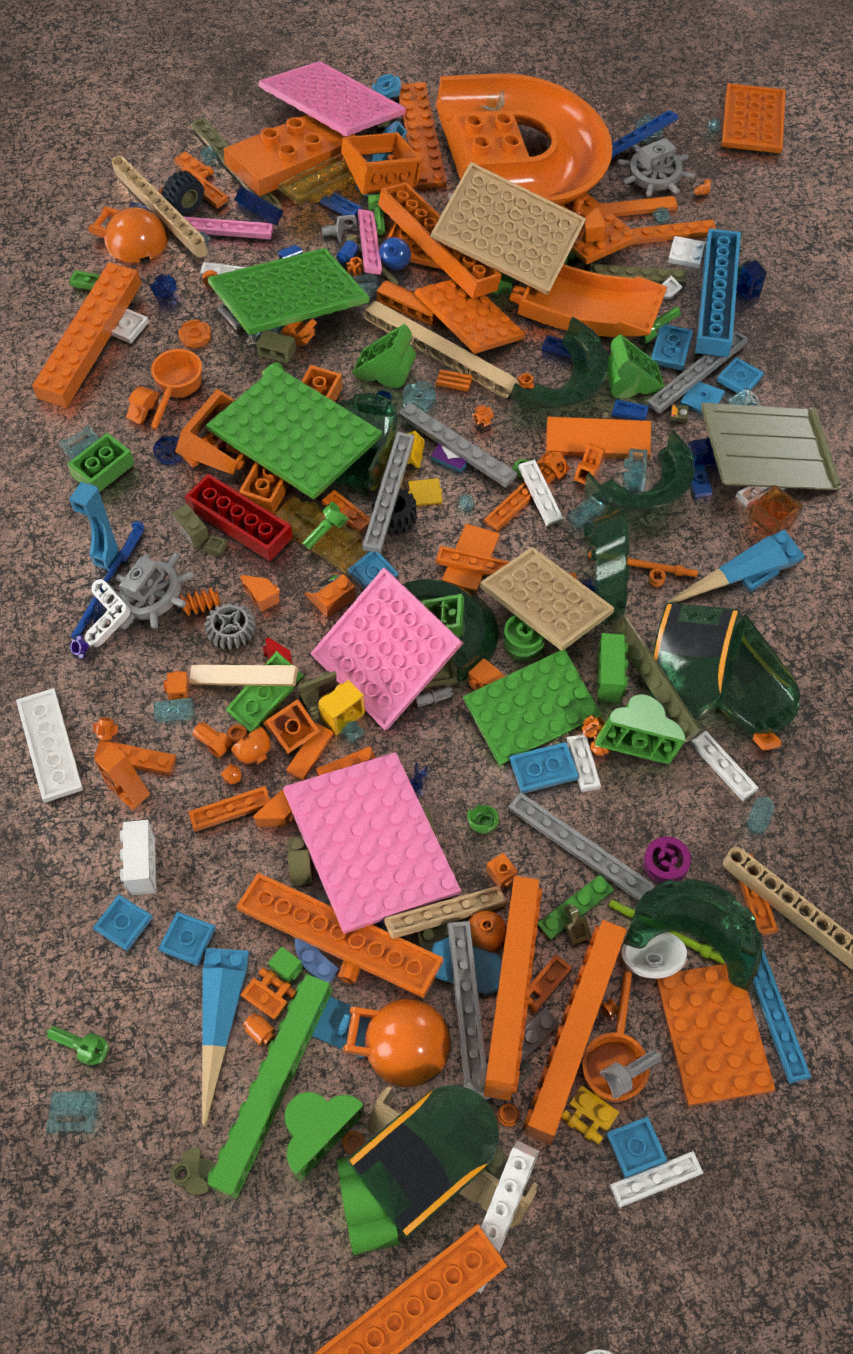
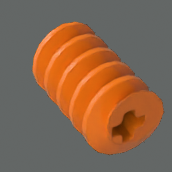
M209 587L208 593L201 589V595L195 590L193 597L189 592H187L186 598L180 594V599L186 602L183 612H186L188 616L191 615V610L197 615L199 608L205 613L206 607L209 610H213V605L220 607L217 587L215 592Z

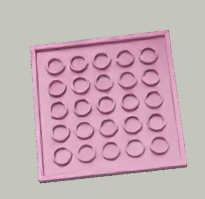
M383 568L310 654L327 671H336V681L339 684L349 680L364 695L365 710L383 729L388 730L461 647L463 642L387 569Z

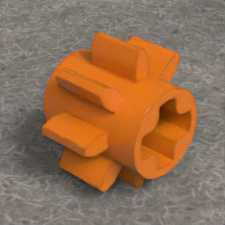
M353 257L350 259V262L346 263L347 272L352 277L358 278L362 276V272H365L364 262L359 257Z
M480 405L474 408L476 412L472 416L477 425L481 424V427H486L492 424L491 419L494 418V414L489 406Z
M591 715L583 722L582 731L587 738L594 737L596 739L605 722L601 717L595 718Z
M101 717L99 722L93 723V733H96L98 739L111 740L112 736L118 734V724H115L112 718Z

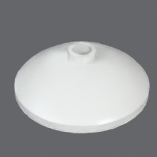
M661 930L638 932L629 937L622 947V960L625 966L633 973L645 978L659 979L671 976L682 969L687 959V950L684 943L677 936Z

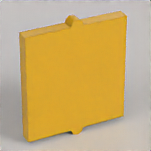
M439 478L408 481L409 494H413L416 506L443 503Z

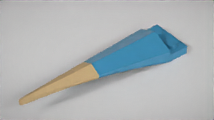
M784 529L772 536H767L669 600L667 604H675L731 583L789 568L804 560L805 555Z
M206 948L202 1021V1125L204 1127L207 1124L226 1046L247 975L249 951Z

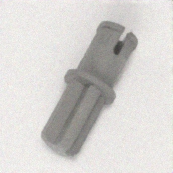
M451 687L436 691L431 689L430 692L420 694L415 698L416 705L419 708L432 703L437 704V701L453 697V690Z

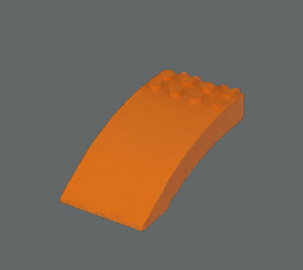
M563 264L548 295L530 286H527V288L514 286L513 293L509 299L519 304L517 314L562 330L605 337H617L620 334L624 337L648 336L668 287L640 276L631 278L602 275Z

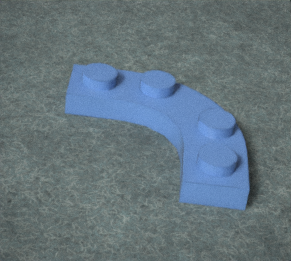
M295 938L297 956L302 961L303 968L311 976L330 983L337 976L340 969L325 958L318 948Z

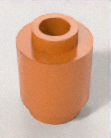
M253 1013L243 1023L245 1032L259 1046L268 1045L275 1038V1028L261 1015Z

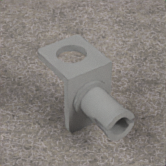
M355 215L337 216V223L335 225L322 226L323 236L337 235L339 243H342L343 230L358 228ZM345 220H352L353 224L347 225Z

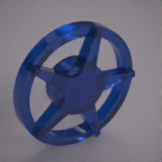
M174 435L165 436L156 441L153 446L155 458L167 464L181 460V455L175 457L177 445L173 443V440L178 441L179 437ZM159 446L162 448V451L157 455L156 449ZM164 455L167 457L172 456L173 459H163L161 457Z

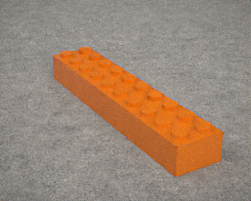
M407 182L381 189L378 206L472 299L498 290L502 276L498 270L430 237L441 215Z
M110 262L107 263L34 381L32 388L37 399L68 408L110 338L112 330L116 328L119 320L140 288L141 280L137 270Z
M313 365L309 366L301 382L334 402L343 388L342 374ZM255 462L239 493L274 514L290 484Z
M514 876L483 1095L485 1097L510 1101L512 1093L517 1092L525 1021L528 1010L527 1004L530 994V980L533 970L535 940L538 929L537 923L542 896V888H539V879Z
M602 920L600 926H595L575 982L579 985L574 984L568 1001L572 1005L567 1004L561 1020L565 1025H559L554 1040L557 1046L552 1045L546 1062L550 1066L544 1067L539 1084L543 1086L542 1088L537 1087L531 1103L535 1108L534 1110L529 1108L523 1127L527 1128L525 1133L527 1136L549 1145L553 1141L626 934V928Z

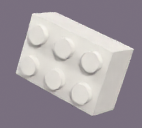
M148 820L123 822V830H120L121 843L123 842V849H120V860L123 862V869H120L121 882L124 881V887L128 889L131 896L156 893L155 835Z

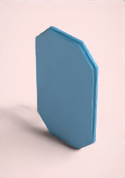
M448 937L434 943L431 952L444 958L436 978L454 984ZM472 946L478 993L489 995L498 991L502 965L501 958L497 954Z
M330 996L312 1036L343 1050V1045H346L351 1021L350 1007L354 1006ZM360 1017L355 1046L365 1047V1033L371 1018Z

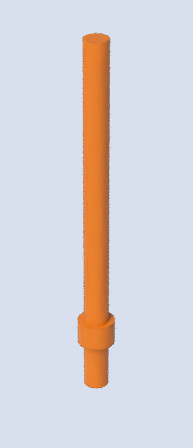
M589 551L588 556L590 559L653 570L657 568L681 577L682 575L697 577L698 570L684 568L682 565L671 566Z

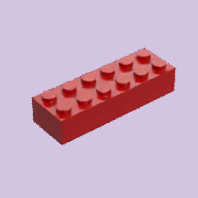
M207 474L184 496L186 504L189 505L197 516L269 562L293 538L290 524L210 474Z

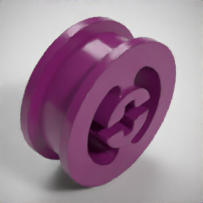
M668 836L653 840L648 845L643 859V867L647 876L655 883L664 886L675 885L685 878L691 863V855L687 846L682 841ZM654 854L659 855L656 865L652 859ZM677 856L681 861L680 868L675 867L677 862Z

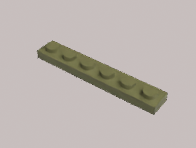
M600 264L590 265V272L602 275L631 278L640 276L659 284L664 283L672 276L684 287L687 282L686 270Z

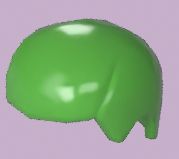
M478 804L473 810H468L467 820L473 831L486 834L497 827L499 815L495 808L489 805Z

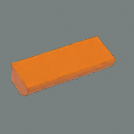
M385 281L376 291L377 301L397 312L431 327L439 319L414 292Z

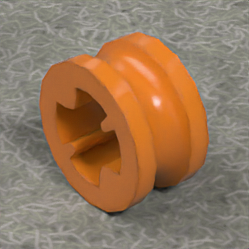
M657 568L651 570L648 578L649 584L653 587H661L665 582V572Z
M611 998L607 1000V1003H601V1009L609 1021H612L614 1016L618 1017L619 1008Z

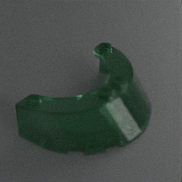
M572 316L568 331L562 339V344L568 350L573 361V373L569 381L559 389H551L537 383L531 391L515 383L511 400L529 408L552 409L578 404L590 398L602 386L608 371L607 351L604 349L599 336L587 325Z
M671 430L667 447L661 449L658 453L662 475L659 482L652 489L640 494L630 493L629 489L620 486L613 479L600 485L593 475L588 473L584 492L597 503L619 511L634 512L666 506L678 500L689 489L695 473L693 455L682 438L674 430Z
M616 508L589 519L587 526H584L583 529L584 536H587V541H590V546H593L591 561H594V593L614 607V613L605 620H617L624 615L627 604L629 566L626 565L629 554V535L627 519L623 508Z
M421 579L403 584L419 601L458 594L464 596L463 620L465 634L462 640L463 644L452 656V661L457 667L458 683L468 679V672L483 658L488 662L491 660V656L498 644L499 632L495 615L484 600L471 591L440 580Z
M688 878L685 881L674 882L673 879L659 883L654 889L648 890L636 907L623 943L633 948L642 949L654 937L666 932L679 931L694 934L715 947L724 959L728 971V979L731 984L746 991L749 990L758 972L763 951L762 933L759 932L755 923L756 919L748 907L744 908L736 901V896L715 884Z

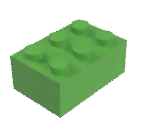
M106 433L67 463L71 476L76 481L88 485L92 484L101 492L132 467L134 460L128 448Z
M601 633L597 652V702L620 704L621 697H625L626 687L628 686V676L625 675L628 669V659H625L628 652V642H625V634Z

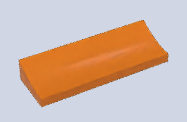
M548 417L546 453L561 452L563 456H584L587 444L592 443L605 448L603 457L650 459L651 421Z

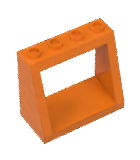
M398 132L343 137L341 152L363 195L380 193L382 188L405 182L413 189H418L423 160ZM393 152L396 159L367 162L361 155Z
M216 389L182 429L175 452L232 475L237 469L240 470L245 463L244 460L249 459L248 456L241 452L236 460L198 437V434L206 424L234 402L235 399Z

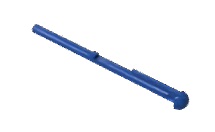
M135 521L131 524L133 529L106 574L105 582L109 583L122 561L126 563L144 532L145 527L142 522ZM102 587L100 588L102 593L106 592L102 589ZM95 595L71 635L73 640L80 636L99 603V599Z

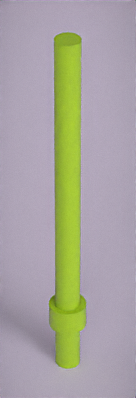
M613 899L609 903L608 907L654 930L669 932L677 936L685 946L699 952L700 956L706 959L709 957L721 964H725L728 958L712 950L713 947L707 944L702 945Z

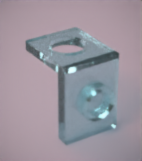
M500 91L496 108L481 105L480 108L489 111H500V108H503L505 104V99L503 98L505 91Z
M748 388L728 400L729 404L734 405L753 404L754 406H761L757 396Z

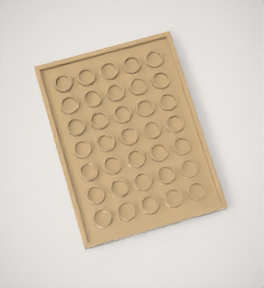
M470 162L430 237L548 295L586 218Z

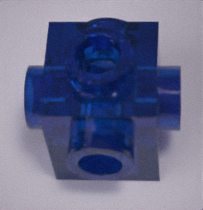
M161 274L155 277V282L149 284L157 300L162 297L167 299L174 295L173 291L177 290L176 281L170 274L166 276Z

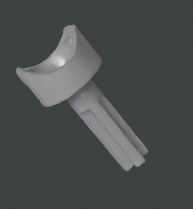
M655 1049L625 1067L618 1062H614L612 1065L601 1070L599 1075L607 1081L611 1089L612 1098L617 1099L629 1092L633 1085L631 1079L661 1061L659 1058L660 1054L659 1052L656 1053Z

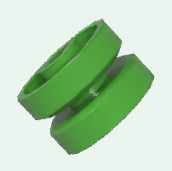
M516 615L510 617L504 629L503 647L505 652L511 658L524 662L534 660L541 654L545 638Z

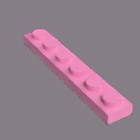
M359 209L357 215L364 270L369 274L381 275L382 266L374 211Z
M184 217L200 234L271 239L273 232V223Z

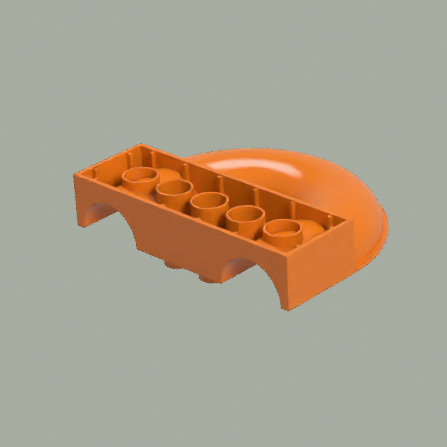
M477 74L440 77L436 108L460 180L470 162L561 206L581 197L593 188L606 174L612 157V142L609 131L599 114L586 101L568 89L544 79L520 74ZM517 124L534 128L546 135L551 140L549 149L541 155L529 157Z

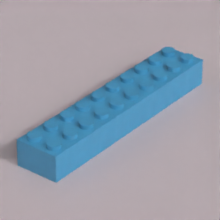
M710 228L708 230L695 353L729 357L733 340L741 232Z

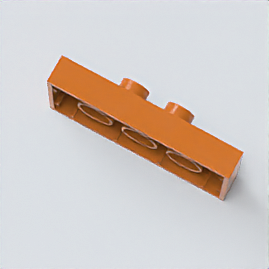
M307 114L299 118H290L285 124L275 128H265L258 135L224 148L225 165L260 197L298 179H302L304 176H309L341 162L339 159L343 155L341 152L343 137L350 136H343L340 132L331 129L328 125L320 123L319 120Z

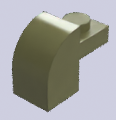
M303 837L288 838V860L292 887L313 884L310 853Z

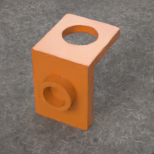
M547 452L536 462L538 466L549 465L557 479L563 477L570 470L561 452ZM559 462L563 464L562 472L557 471V464Z

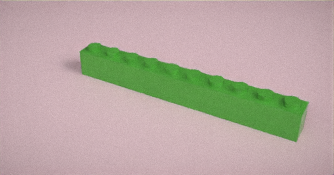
M306 974L304 980L299 982L297 986L298 993L295 999H292L288 1005V1014L285 1020L282 1019L279 1024V1033L276 1039H273L269 1045V1054L266 1060H263L260 1064L257 1080L253 1081L250 1085L248 1099L240 1106V1116L237 1122L232 1124L228 1133L229 1139L226 1145H223L219 1151V1160L208 1174L209 1181L207 1184L212 1189L237 1200L331 996L333 989L329 982Z

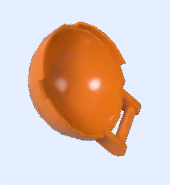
M104 206L97 220L88 227V231L91 234L104 238L107 250L114 258L125 262H140L141 258L148 256L149 259L154 258L164 250L168 240L166 228L161 220L154 213L139 207L116 210ZM107 217L111 218L106 228L100 227Z
M403 998L392 1001L379 1010L350 1007L351 1021L346 1045H343L342 1051L347 1054L367 1057L370 1065L376 1071V1075L389 1084L399 1087L423 1085L443 1070L451 1051V1036L445 1019L433 1006L421 1000ZM360 1017L371 1018L365 1033V1047L355 1046Z

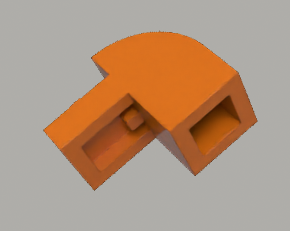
M312 318L306 324L303 321L286 325L280 332L283 335L295 338L297 345L304 346L315 335L313 327L317 322Z
M137 387L128 399L131 404L126 418L136 423L144 424L148 410H156L161 393L147 387Z
M592 443L587 444L583 460L578 464L574 481L588 486L594 482L602 465L601 461L605 448Z

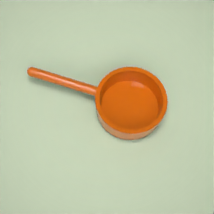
M171 349L163 352L153 361L151 373L158 389L163 393V397L152 421V429L158 428L170 396L185 397L194 393L202 383V362L192 351Z
M630 971L623 973L616 1033H606L595 1038L586 1048L582 1062L583 1077L587 1087L600 1099L612 1103L624 1102L637 1095L646 1085L650 1073L649 1068L631 1079L632 1089L617 1099L612 1098L611 1089L607 1081L599 1075L601 1070L612 1065L614 1062H618L625 1067L646 1054L643 1047L635 1039L624 1034L632 978Z

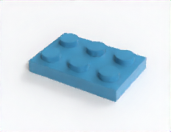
M665 324L659 328L651 358L659 366L683 371L693 330Z
M566 742L509 757L519 790L523 794L575 781L579 777Z

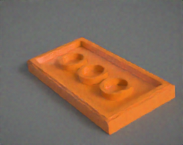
M466 523L455 549L492 557L500 533ZM447 567L442 578V584L477 594L484 575Z

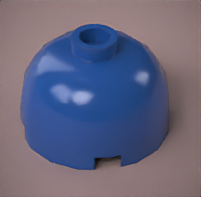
M390 237L380 246L381 263L387 269L400 271L409 264L411 250L403 239Z

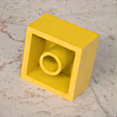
M349 680L345 683H340L329 695H324L318 702L320 720L329 730L334 731L335 736L365 714L364 695Z

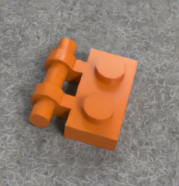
M263 967L258 973L263 977V980L259 982L253 978L240 996L276 1022L288 1006V1002L283 997L287 994L293 999L297 995V991L292 988L289 982H283L276 977V973L272 970L268 971ZM273 984L279 990L275 993L268 986Z

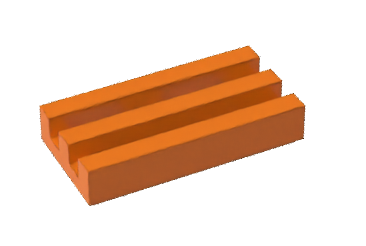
M440 369L436 379V386L469 392L472 375Z

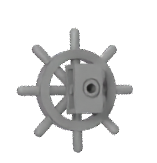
M667 138L641 148L634 144L632 149L636 154L632 157L631 161L617 160V165L630 168V176L623 179L622 183L627 185L635 182L640 187L647 189V197H650L653 191L670 189L677 195L680 190L675 185L680 180V177L694 179L695 177L694 173L682 171V162L687 160L689 155H675L676 147Z
M173 553L167 563L151 561L150 555L144 554L126 576L121 574L116 576V580L121 582L119 585V596L131 609L129 617L121 624L122 629H127L134 618L140 620L150 619L151 627L156 629L158 627V616L167 612L173 605L182 608L186 606V602L178 598L181 591V583L193 579L195 574L192 571L182 575L177 574L173 566L180 557L178 553ZM166 575H169L170 579L162 582ZM168 588L166 593L161 591ZM138 600L135 606L131 605L132 601ZM148 601V607L143 608V606Z

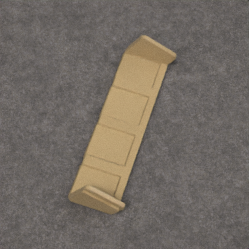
M390 1086L383 1090L378 1097L367 1123L368 1132L375 1137L402 1116L387 1106L393 1097V1088ZM406 1119L403 1122L430 1148L444 1168L452 1186L479 1167L410 1120ZM482 1169L457 1192L474 1203L478 1202L481 1204L482 1209L488 1211L500 1180ZM536 1182L533 1183L526 1197L522 1195L510 1225L511 1228L519 1225L537 1193L536 1188L538 1184Z

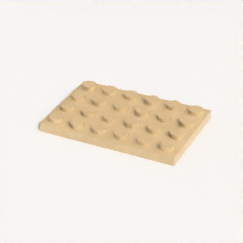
M533 547L480 582L481 589L561 651L614 613L612 605Z

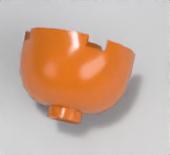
M263 727L248 734V737L244 740L242 738L231 748L233 755L244 764H252L254 762L260 764L268 758L266 754L270 751L271 740Z
M489 910L473 914L468 920L470 921L472 946L489 952L500 950L505 943L506 924L502 917Z

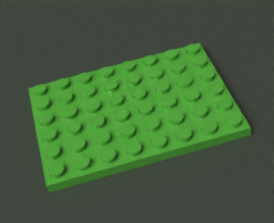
M326 248L208 277L210 286L249 335L369 303V296Z
M277 366L206 424V430L312 499L320 495L372 447L383 434L381 430Z

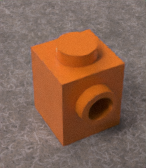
M174 671L167 673V680H164V691L167 692L169 702L189 701V679L187 672Z
M504 853L486 863L487 874L497 886L499 885L500 889L504 887L509 888L513 885L514 876L518 875V871Z

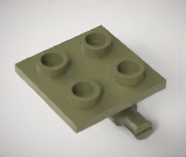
M326 671L320 674L318 678L313 680L311 678L306 679L299 685L300 701L303 700L313 722H317L320 716L318 705L319 693L336 686V671Z

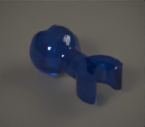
M101 602L96 603L93 616L88 618L85 624H89L92 620H94L93 623L95 624L108 611Z
M417 763L414 765L415 776L409 780L415 793L423 789V782L421 780L428 772V766H425V769L419 773Z

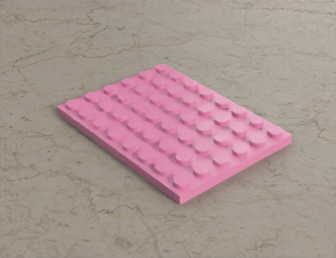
M321 61L259 80V87L266 92L284 100L287 104L296 107L299 111L305 112L308 116L319 120L320 123L328 125L343 136H350L406 113L405 107Z
M396 752L284 786V794L343 934L383 921L385 917L421 908L460 894L461 889Z

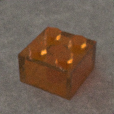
M774 485L752 505L748 518L769 534L774 535L784 529L786 530L798 519L803 504Z

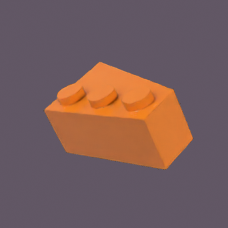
M112 743L94 761L106 786L133 810L150 793L132 766L131 761L127 758L129 756L122 747L117 748Z

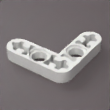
M102 579L96 580L91 589L108 611L85 635L86 643L93 647L101 646L129 617L131 612L128 604L110 584ZM101 587H102V589H103L104 591H106L105 593H102V592H101V590H100ZM114 596L113 602L108 604V599ZM111 620V625L105 629V623Z

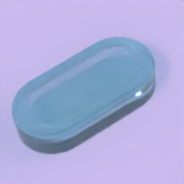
M762 796L755 800L747 821V828L751 833L760 835L768 828L775 807L770 798Z

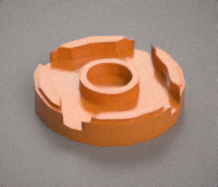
M197 319L183 323L182 327L178 330L181 343L191 348L206 345L212 336L208 323H203Z

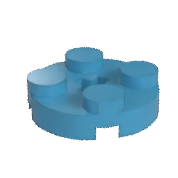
M386 74L379 77L376 84L373 83L372 90L390 99L400 95L402 85L398 76L393 77V74Z

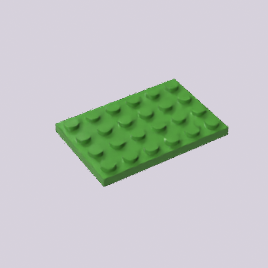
M565 649L463 697L499 766L509 762V757L512 755L532 751L583 726L585 719L591 715L595 718L602 716Z

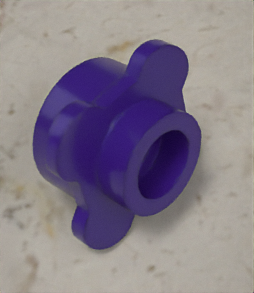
M77 636L76 640H73L70 644L71 652L74 655H78L79 658H84L85 652L89 649V644L83 640L82 636Z

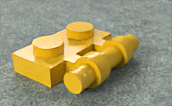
M581 1086L569 1104L576 1112L572 1115L565 1110L561 1118L568 1122L567 1125L572 1129L575 1127L582 1132L587 1140H593L599 1145L603 1136L596 1132L597 1129L600 1128L607 1133L618 1116L619 1111ZM584 1116L593 1123L592 1126L589 1127L580 1121V1117Z

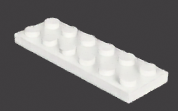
M52 688L17 699L18 710L43 802L46 803L82 791L83 786L55 689Z

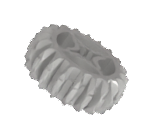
M231 601L229 605L222 603V607L216 606V611L210 610V615L206 616L205 632L209 640L214 642L216 647L220 645L224 649L228 646V649L231 650L232 646H235L238 649L239 644L245 646L246 641H251V636L255 633L256 623L252 611L247 609L245 605L240 607L238 602L235 605ZM241 620L245 622L243 628L240 627ZM218 624L221 625L219 631L216 630Z

